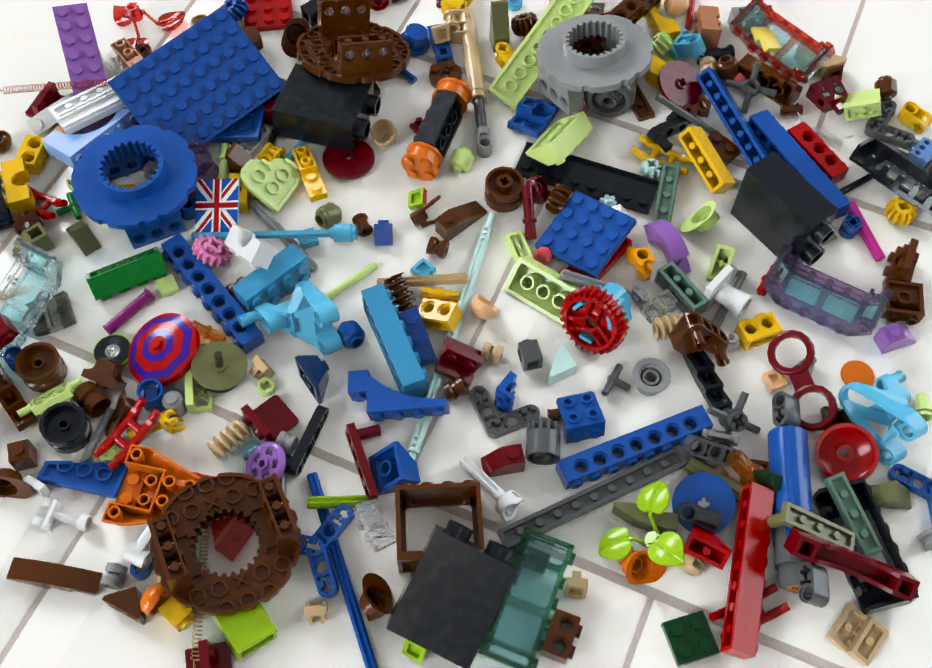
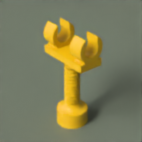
M172 409L165 411L164 414L161 412L159 416L160 422L156 423L146 435L162 429H166L171 435L175 434V431L181 432L185 429V426L182 424L176 427V425L184 420L181 417L169 419L170 415L177 414ZM131 428L127 429L130 441L136 435V432Z

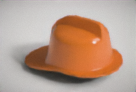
M631 550L628 557L618 562L622 566V571L627 581L631 584L656 582L663 576L667 567L654 563L649 558L647 550Z

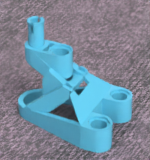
M306 280L295 283V289L290 300L278 306L266 302L255 306L253 311L238 316V321L242 328L260 321L269 334L278 330L290 333L291 336L298 337L316 347L323 356L343 349L342 340L333 328V323L340 320L337 307L330 298Z
M898 370L893 374L879 376L875 381V387L868 384L851 382L844 385L838 393L840 405L851 422L865 428L875 438L879 448V462L884 466H892L907 456L906 447L896 437L897 435L906 442H912L925 435L928 431V425L924 418L908 405L911 401V395L901 384L906 380L905 373L899 375L903 372L902 370ZM849 389L855 390L875 404L869 408L850 401L848 397ZM866 420L888 426L887 433L882 439Z

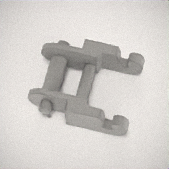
M635 283L632 285L630 296L640 310H646L648 306L642 305L650 300V297L644 298L648 295V292L641 285Z

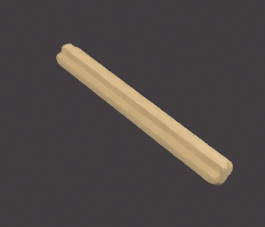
M468 273L405 276L408 279L404 284H410V287L467 284L469 282ZM378 278L377 285L383 283L385 289L391 285L384 283V280L387 278Z

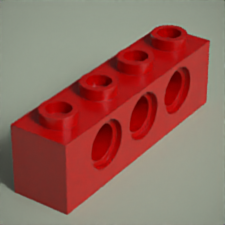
M805 122L787 130L789 135L815 161L816 165L827 175L833 184L845 178L849 168Z

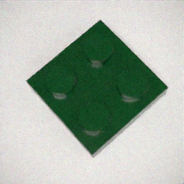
M703 610L661 624L677 667L720 653Z

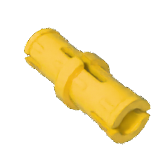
M421 287V292L429 293H421V299L458 302V297H451V295L458 296L459 291L443 290L442 287H438V289Z

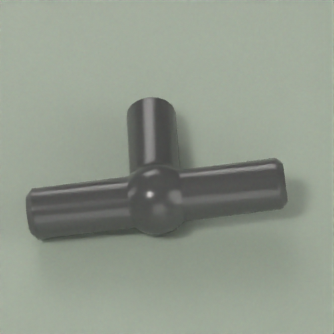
M616 364L611 375L607 377V382L601 391L603 396H608L614 385L627 392L631 388L630 384L618 379L623 369L622 364Z

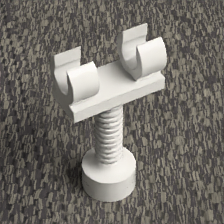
M44 497L40 505L49 510L46 518L34 517L32 522L34 527L47 531L51 530L56 520L77 525V530L88 532L92 527L93 517L86 514L76 517L59 513L62 504L58 500Z

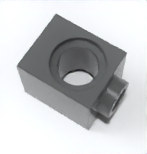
M525 339L519 342L517 353L523 372L542 368L543 357L537 339Z

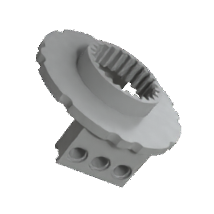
M586 14L572 17L568 21H561L557 23L556 27L548 29L538 42L536 61L538 65L539 91L568 116H571L573 111L583 109L584 91H589L590 93L620 89L623 85L632 84L634 79L639 80L644 74L649 75L654 51L652 39L648 32H644L643 27L639 24H633L631 20L616 15ZM590 35L594 37L600 35V37L604 36L606 38L605 55L603 53H600L599 56L596 54L589 56V54L582 55V52L577 53L576 49L573 50L572 46L578 39H583V36L588 38Z

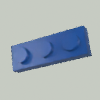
M416 306L399 313L401 320L404 321L406 326L407 336L410 335L412 339V349L419 354L421 363H419L420 367L436 362L437 357L418 307Z

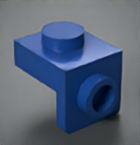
M378 220V224H374L375 246L393 245V224L389 223V220Z

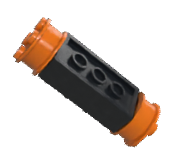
M446 77L437 83V89L432 94L430 108L427 109L425 118L420 123L419 131L414 136L413 142L408 145L406 149L407 154L401 159V165L410 178L432 181L437 177L438 168L443 164L463 114L467 110V104L472 99L471 89L464 80Z

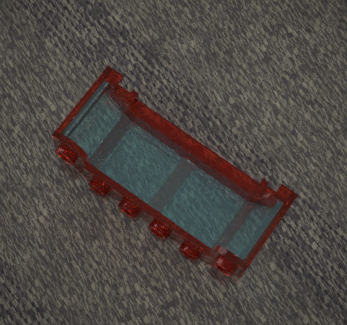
M752 0L730 22L733 34L741 39L750 53H756L761 61H767L773 69L779 70L784 76L794 82L806 84L808 79L828 59L835 55L834 45L828 41L825 44L823 41L819 43L773 11L772 6L765 4L764 0ZM750 28H768L777 38L781 49L778 52H764L761 43L755 42Z

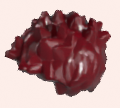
M540 175L530 177L525 184H533L534 204L541 205L546 203L551 191H548L547 182Z

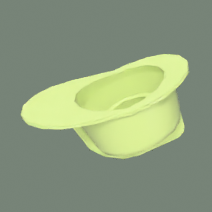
M715 201L706 202L696 212L687 217L680 225V230L682 232H690L694 229L699 232L709 231L720 220V216L715 210Z

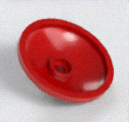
M839 423L827 428L819 436L815 445L814 455L818 468L827 478L844 471L848 481H853L861 478L867 479L874 472L879 461V448L875 438L865 428L852 423ZM842 449H847L848 454L846 456L841 455Z

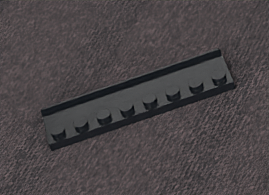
M526 142L515 168L522 174L523 178L529 179L534 175L543 176L549 186L554 187L559 183L571 189L572 193L576 190L595 200H600V198H604L607 194L615 197L616 205L621 204L625 209L645 215L649 214L660 181L574 155L567 156L565 158L566 161L558 166L556 164L547 166L526 155L525 152L534 144Z

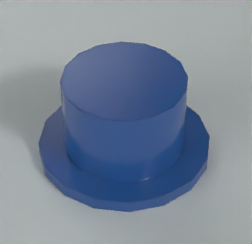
M419 23L407 25L401 35L404 37V41L409 43L410 55H424L430 48V40L427 37L428 30Z

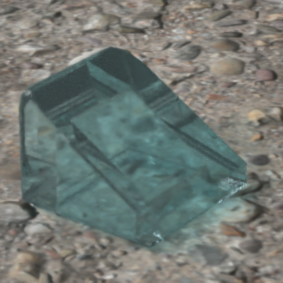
M252 439L237 451L245 462L255 447L259 445V441Z

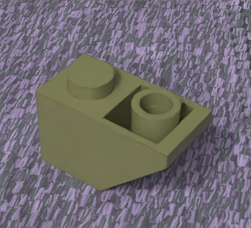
M38 222L22 231L12 252L20 264L23 265L30 261V256H35V253H44L55 246L48 233Z

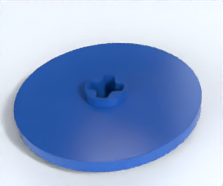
M707 472L691 474L685 477L674 490L672 496L673 513H677V507L682 502H690L700 506L698 501L706 498L709 506L705 508L719 512L721 516L716 531L705 527L702 528L716 534L725 529L734 517L736 509L734 493L728 483L715 474ZM690 506L683 508V517H690L692 515V508ZM678 516L679 524L690 532L694 524L685 522Z

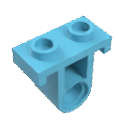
M688 29L679 33L668 53L672 59L679 60V58L698 57L705 53L706 47L701 34H689Z

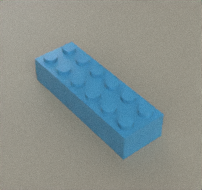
M383 283L361 290L364 312L399 392L419 398L425 397L426 388H429L426 380L428 375L425 368L421 369L419 365L421 360L418 352H414L412 349L413 342L410 335L406 336L405 334L406 326L404 321L398 318L399 311L396 304L392 305L390 290H386Z

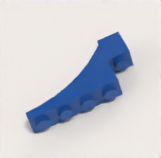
M368 369L348 371V394L352 401L364 402L367 400L366 413L371 421L403 420L410 417L420 419L424 416L441 417L445 414H450L446 398L430 399L405 395L371 377Z

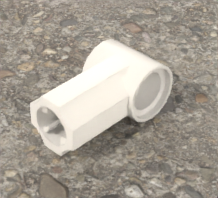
M148 525L136 543H131L124 553V560L141 569H146L153 559L150 553L151 532Z

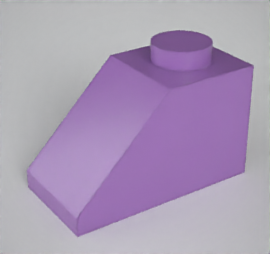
M898 322L880 327L873 337L882 354L917 342L909 328Z

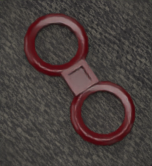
M788 330L779 333L769 343L767 350L768 362L775 371L790 377L795 390L792 396L798 398V400L807 393H818L826 398L829 411L824 420L811 424L801 419L800 427L806 431H822L835 420L838 406L832 392L823 386L815 385L809 371L815 357L814 344L807 335L800 331ZM789 338L798 339L803 342L807 351L803 363L794 368L780 365L775 354L780 342Z

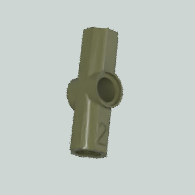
M695 456L690 458L684 471L689 474L707 472L721 477L731 487L736 503L740 501L741 487L745 485L730 477L728 472L719 465L712 466Z

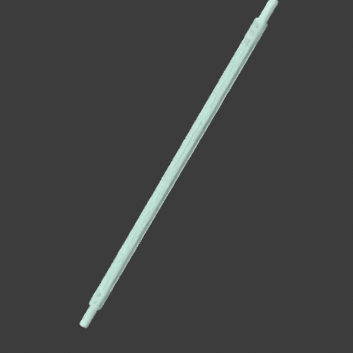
M494 212L489 213L486 225L482 228L468 270L469 282L463 284L457 302L463 315L454 333L447 332L446 337L449 336L456 340L458 338L493 232L492 226L496 217ZM434 372L425 398H438L445 376ZM424 416L417 421L407 451L414 460L420 453L432 416Z

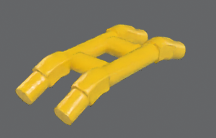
M642 133L637 139L647 148L653 150L651 154L645 153L635 145L630 149L640 160L646 161L649 158H654L662 166L663 163L673 164L675 159L682 163H693L687 154L678 153L673 150L665 153L657 143H653ZM659 152L669 156L666 162L656 158ZM680 167L679 175H688L689 169Z

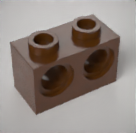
M556 608L540 655L564 665L567 659L572 660L576 649L572 645L574 638L579 639L583 626L579 625L581 617ZM562 623H569L572 630L564 631L560 625ZM561 643L565 651L557 652L553 645Z

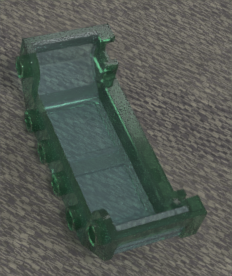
M524 528L512 560L518 571L479 648L477 656L491 659L511 668L537 667L539 659L535 658L536 652L540 653L544 644V640L541 639L543 631L548 632L552 621V619L548 618L550 611L556 610L559 598H556L558 589L563 590L566 578L563 577L567 565L572 566L576 556V553H573L574 545L531 528Z

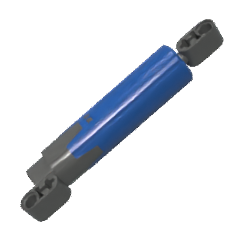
M779 391L772 398L773 424L777 427L770 430L767 434L770 488L775 490V504L772 508V515L781 513L782 503L787 501L813 513L808 434L806 430L800 427V403L798 398ZM785 525L772 528L775 570L779 571V588L795 594L799 593L800 600L806 604L819 608L825 607L830 599L829 579L826 568L795 557L783 547L791 528Z

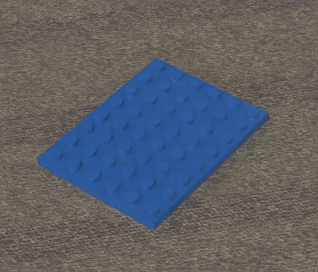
M221 6L108 81L109 86L140 125L159 126L162 130L168 129L177 133L189 144L190 150H193L194 153L279 95L284 86L283 81L224 6Z

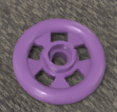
M273 441L259 444L248 457L246 474L254 476L256 480H262L264 475L271 477L272 474L276 473L278 479H280L286 466L284 449ZM269 449L274 450L272 456L267 455ZM257 469L259 475L255 477L254 471Z

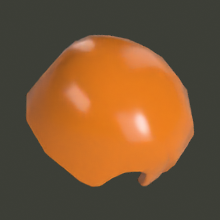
M161 584L153 585L143 593L140 600V609L148 617L150 616L149 614L154 616L159 612L157 609L170 596Z

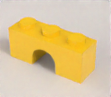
M20 157L1 162L0 177L4 181V184L1 186L6 195V198H4L6 207L10 208L14 215L22 211L26 212L36 209L32 191L27 184L22 185L31 182L29 168L23 158Z

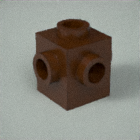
M34 210L26 213L22 211L15 215V220L12 221L15 225L12 228L18 236L21 235L22 231L38 222L44 226V223ZM25 222L29 223L27 228L25 227Z

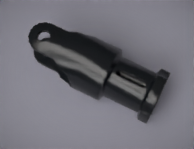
M729 44L724 48L717 47L706 50L704 56L700 55L699 57L711 56L717 62L724 55L735 57V49L732 44Z

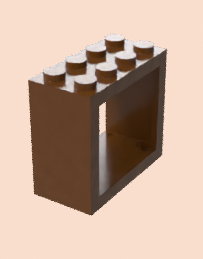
M465 480L462 483L444 481L442 484L423 482L421 485L402 483L400 486H395L397 564L399 573H411L422 551H407L405 511L409 508L470 505L472 507L474 543L484 548L480 482Z

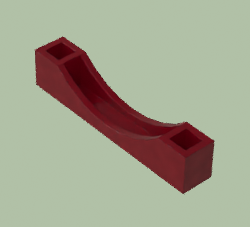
M795 527L791 528L783 546L795 557L843 571L910 602L921 583L906 571Z

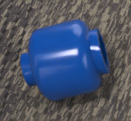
M344 321L339 325L337 333L344 347L356 349L363 344L365 332L356 321Z

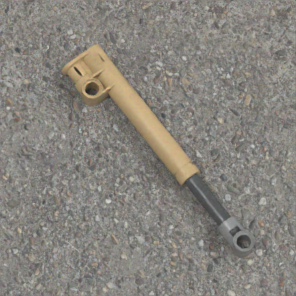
M468 8L450 9L443 13V20L449 25L451 36L449 44H463L467 82L472 92L470 103L474 105L477 127L475 130L477 154L481 158H488L492 155L493 140L490 128L487 126L484 105L487 98L475 14L472 9Z

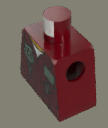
M835 75L810 84L806 97L822 112L826 113L834 110L837 115L844 113L843 103L846 102L848 93L839 76Z

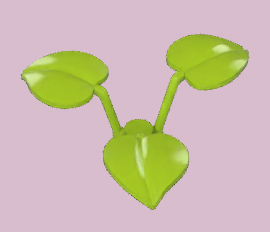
M657 481L644 487L639 492L636 500L640 511L649 512L648 516L653 532H648L643 541L633 536L629 537V530L625 527L612 528L600 541L598 548L599 556L612 561L623 560L631 553L632 543L630 541H635L642 544L643 547L648 546V556L656 564L670 567L685 565L684 545L681 537L672 531L659 534L653 518V513H664L670 502L669 489L663 481Z

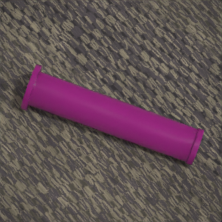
M145 288L141 295L102 327L109 335H112L151 300L156 298Z

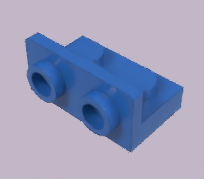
M512 371L506 375L496 388L494 405L502 413L513 411L517 375Z

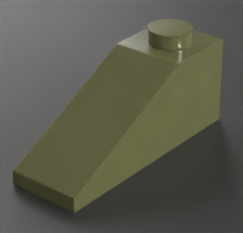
M507 0L491 1L489 39L493 52H496L495 46L498 42H506L508 44L510 42Z

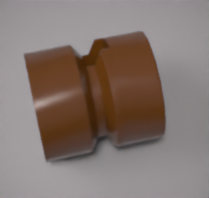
M91 381L82 383L73 392V401L83 408L91 418L102 416L106 409L110 408L111 399L104 392L99 391V388Z

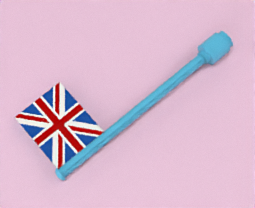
M239 178L197 180L195 231L191 234L192 241L195 238H199V235L205 237L206 234L209 237L214 235L216 239L226 240L232 225L236 224L239 226ZM334 224L333 228L325 230L251 231L256 235V239L330 237L334 239V242H353V240L358 239L357 225Z

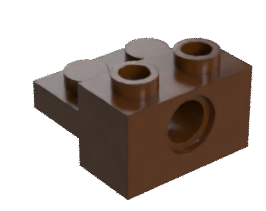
M912 238L908 245L904 244L903 247L897 246L894 252L891 251L887 258L889 265L885 266L882 276H885L884 279L911 282L920 254L916 252L919 240Z

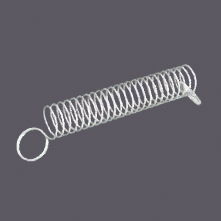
M820 129V130H816L815 133H817V135H818V133H819V132H817V131H820V133L823 134V135H820V137L822 136V138H823V136H824V138H825V137H828V139H829L830 136H826V135H830V133H829V134H826L825 130H824V131H823V130L821 131V129ZM834 136V137H830V138H834L833 142H834V141H837V143H838L839 140H835V139H839V137H838V138H835V136Z

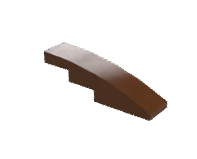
M0 364V403L16 428L21 432L38 420L33 412L20 418L17 410L28 404Z
M13 557L6 579L47 589L55 588L72 593L76 591L95 596L103 573L57 563Z

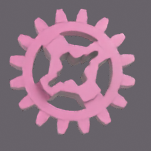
M207 234L205 237L199 235V238H195L191 248L193 250L192 254L197 255L196 259L203 260L202 264L209 263L210 267L213 265L217 268L220 265L225 267L226 264L230 263L233 255L229 251V247L224 242H221L222 239H216L214 235L212 237H209Z

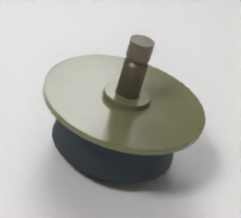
M215 341L202 346L191 361V372L196 382L214 393H225L234 389L245 377L248 367L244 352L238 346L225 341Z

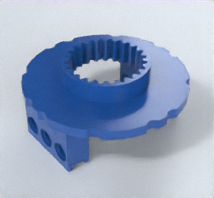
M133 125L127 129L119 128L110 135L101 136L83 151V156L75 163L71 175V185L74 189L72 194L76 202H79L78 206L81 211L92 221L100 225L107 224L109 228L125 230L135 250L187 231L179 210L189 200L188 195L194 192L197 184L198 166L195 163L196 158L193 150H190L189 144L171 130H162L159 126ZM149 160L158 161V168L155 169L156 174L151 175L152 180L147 179V183H140L138 188L134 185L132 189L125 187L122 190L121 186L116 188L114 184H110L112 180L124 176L128 177L129 174L141 171Z

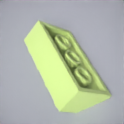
M584 111L557 120L525 153L527 156L547 166L554 164L558 166L566 161L565 158L581 145V141L589 136L588 134L593 130V127Z
M526 255L519 257L504 290L563 325L564 322L560 321V318L563 316L559 314L562 310L563 300L572 291L582 286L561 280L559 273Z

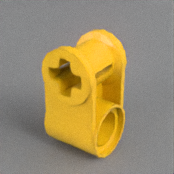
M498 42L495 46L494 60L503 69L514 54V51L508 43Z
M911 101L906 102L897 115L899 122L905 124L917 134L923 133L926 127L932 124V115Z
M268 142L256 159H265L268 162L275 158L283 159L286 150L282 147H275L272 143Z

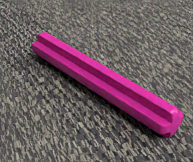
M849 201L851 205L848 209V214L856 215L862 220V225L858 232L876 262L882 261L885 255L855 201Z

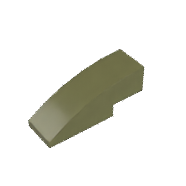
M614 502L612 507L614 515L635 527L653 532L648 516L649 512L640 511L636 503ZM653 513L659 534L667 531L677 533L679 529L678 513Z

